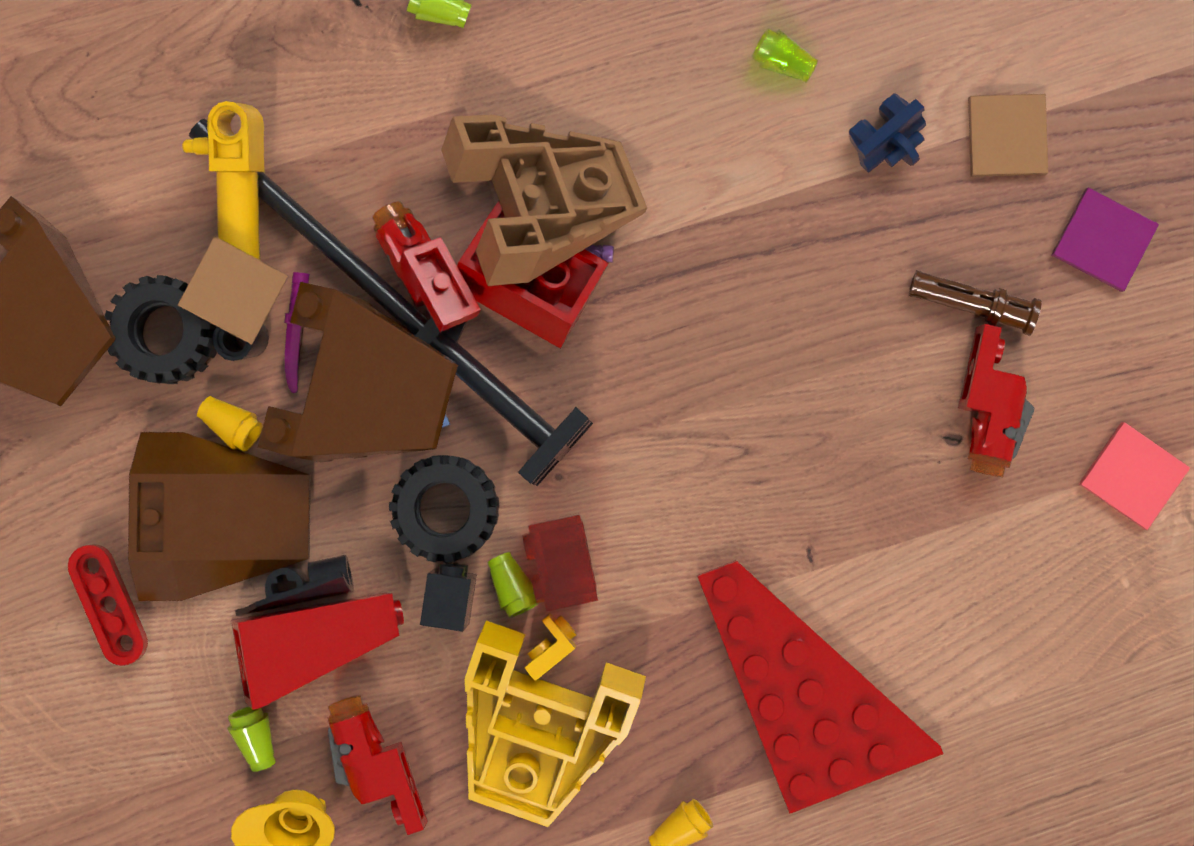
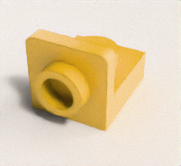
M549 613L542 619V622L557 640L551 644L545 638L527 653L531 661L524 668L534 681L576 648V644L572 639L577 634L562 615L555 619Z

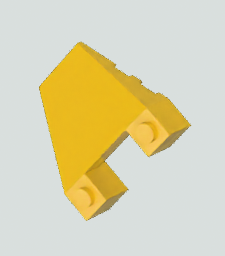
M486 620L464 679L465 692H467L468 799L549 827L577 795L581 786L593 772L596 773L604 764L605 758L616 745H620L628 736L642 698L646 676L606 662L593 698L541 679L534 681L531 676L514 670L526 634Z

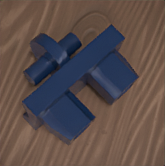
M893 93L879 107V114L887 123L876 130L864 119L860 120L849 130L850 141L858 152L860 165L868 173L884 160L891 167L901 159L910 166H913L920 160L915 148L925 141L919 131L926 126V122L922 116V112L925 111L924 106L917 99L909 104L896 93Z

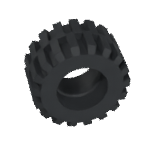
M157 275V278L150 276L139 278L140 283L134 284L129 282L122 287L126 293L123 296L115 294L110 301L116 305L113 312L106 310L105 318L110 321V328L116 338L108 348V353L110 356L117 357L118 361L116 364L122 370L129 371L130 376L140 380L170 385L178 384V381L181 380L189 381L195 378V372H203L208 367L205 363L209 357L215 358L217 351L213 349L214 344L212 340L216 325L178 306L188 286L187 283L176 278ZM163 306H171L179 312L182 318L183 335L179 344L171 352L161 356L155 355L145 344L143 337L144 324L153 311Z
M448 455L431 456L427 459H421L414 463V466L410 469H406L400 477L402 478L398 484L394 485L391 492L394 494L392 502H389V511H392L393 518L390 523L392 529H396L399 535L397 539L400 543L407 545L411 549L410 552L415 556H422L427 558L426 561L435 563L437 561L445 563L455 562L472 555L480 549L493 534L499 517V498L496 496L495 486L492 480L485 474L486 472L470 460ZM439 483L456 485L464 491L470 503L468 520L462 528L453 533L442 534L431 530L421 516L420 505L423 495L429 488Z

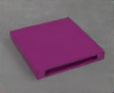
M1088 187L1085 189L1051 256L1123 292L1129 284L1159 224Z

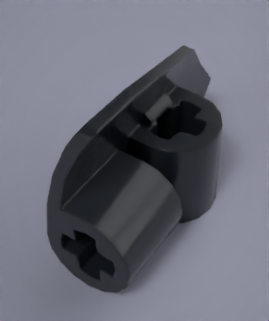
M347 555L308 562L309 582L306 575L295 567H284L273 571L265 583L266 598L254 602L245 608L235 610L236 616L354 592L352 572ZM282 575H286L288 581H295L297 588L279 592L278 583L284 581Z

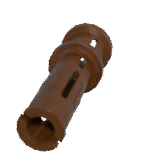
M916 270L908 294L910 297L928 300L983 316L989 325L996 326L998 323L1022 329L1023 334L1028 336L1035 329L1042 304L1040 299L1034 298L1032 301L1007 295V290L999 288L990 292L935 277Z

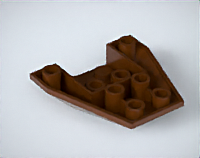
M185 432L140 433L129 472L128 562L138 601H183L310 559V474L236 449L233 450L230 447Z

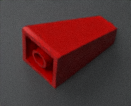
M385 592L232 619L231 624L245 703L252 710L262 708L400 636L398 626L404 624L400 601L393 600V594Z

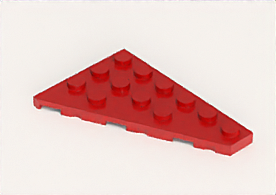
M738 561L729 562L697 575L789 814L944 754L941 746Z

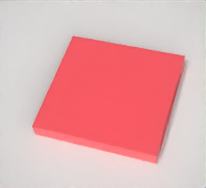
M1121 422L1079 485L1144 530H1148L1190 467L1127 423Z

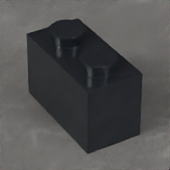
M443 562V564L439 565V568L428 572L420 620L421 626L461 632L470 624L477 574L468 573V565Z

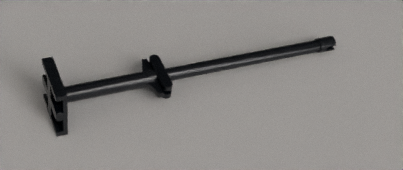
M205 118L193 126L189 133L190 138H208L207 120ZM258 172V196L413 335L419 337L458 364L456 376L538 448L518 471L530 484L538 486L593 425L589 418L575 407L555 430L458 343L467 321L440 332L432 317L427 319L266 174Z

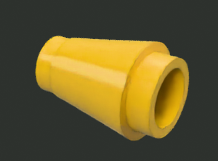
M212 396L207 397L197 411V417L203 420L233 450L239 448L242 451H247L259 438L263 428V424L257 420L255 413L215 399Z
M693 799L688 803L682 801L648 839L651 846H689L707 838V831L713 828V822L707 811L697 800Z

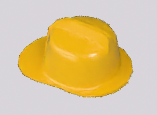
M298 789L283 792L270 804L259 805L245 810L237 816L231 826V839L235 846H330L335 836V826L330 816L326 814L325 800L318 799L314 794Z

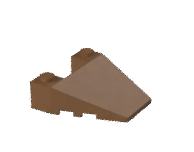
M497 115L453 116L441 151L452 183L492 180L505 218L488 219L476 249L488 286L528 283L643 215L647 210L646 203L620 141L569 131L568 136L545 132L544 125L531 123L529 128L506 124L507 118Z

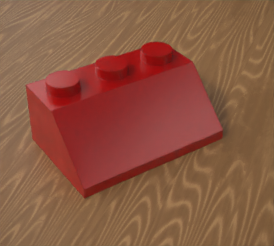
M498 201L458 261L457 267L478 303L561 349L609 262L584 249L528 283L488 286L476 249L488 219L505 218Z

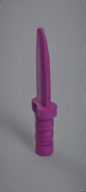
M293 272L291 303L289 304V313H285L284 323L287 324L285 377L292 393L298 392L302 327L291 324L290 320L300 282L309 283L310 274Z

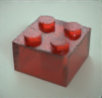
M581 512L532 522L528 525L530 532L524 533L522 536L527 560L536 559L538 574L532 577L536 602H545L546 611H552L598 601V590Z

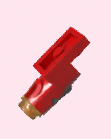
M400 201L387 204L374 213L372 219L375 223L373 227L376 233L375 236L388 261L391 263L397 276L402 280L415 306L425 305L440 332L479 315L481 309L441 237L431 241L424 226L415 219L411 209L405 208Z
M983 324L976 327L958 408L978 413L977 418H972L971 447L968 455V460H972L970 471L1003 478L1005 468H1010L1012 459L1018 453L1035 408L1026 399L1027 386L1025 377L993 369L994 363L999 364L1001 361L1005 340L1000 338L1002 327Z
M360 695L351 696L328 705L330 716L327 717L330 726L328 728V736L336 782L350 786L351 792L361 804L394 795L395 800L391 801V809L397 825L404 824L407 835L424 830L428 820L402 742L382 748L381 743L385 741L372 719L368 704H363Z

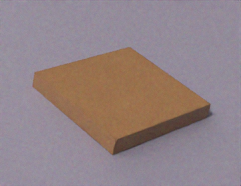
M1046 94L970 96L968 98L971 177L1048 174Z
M214 236L178 306L253 344L289 276Z

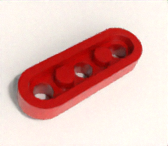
M91 544L79 547L69 558L68 572L102 653L109 662L115 665L125 666L132 664L145 654L148 639L110 551L101 545ZM92 557L97 559L100 564V568L96 573L91 572L88 568V561ZM108 596L116 601V608L113 612L108 611L104 606V601ZM124 635L129 636L133 641V646L130 650H126L121 646V638Z

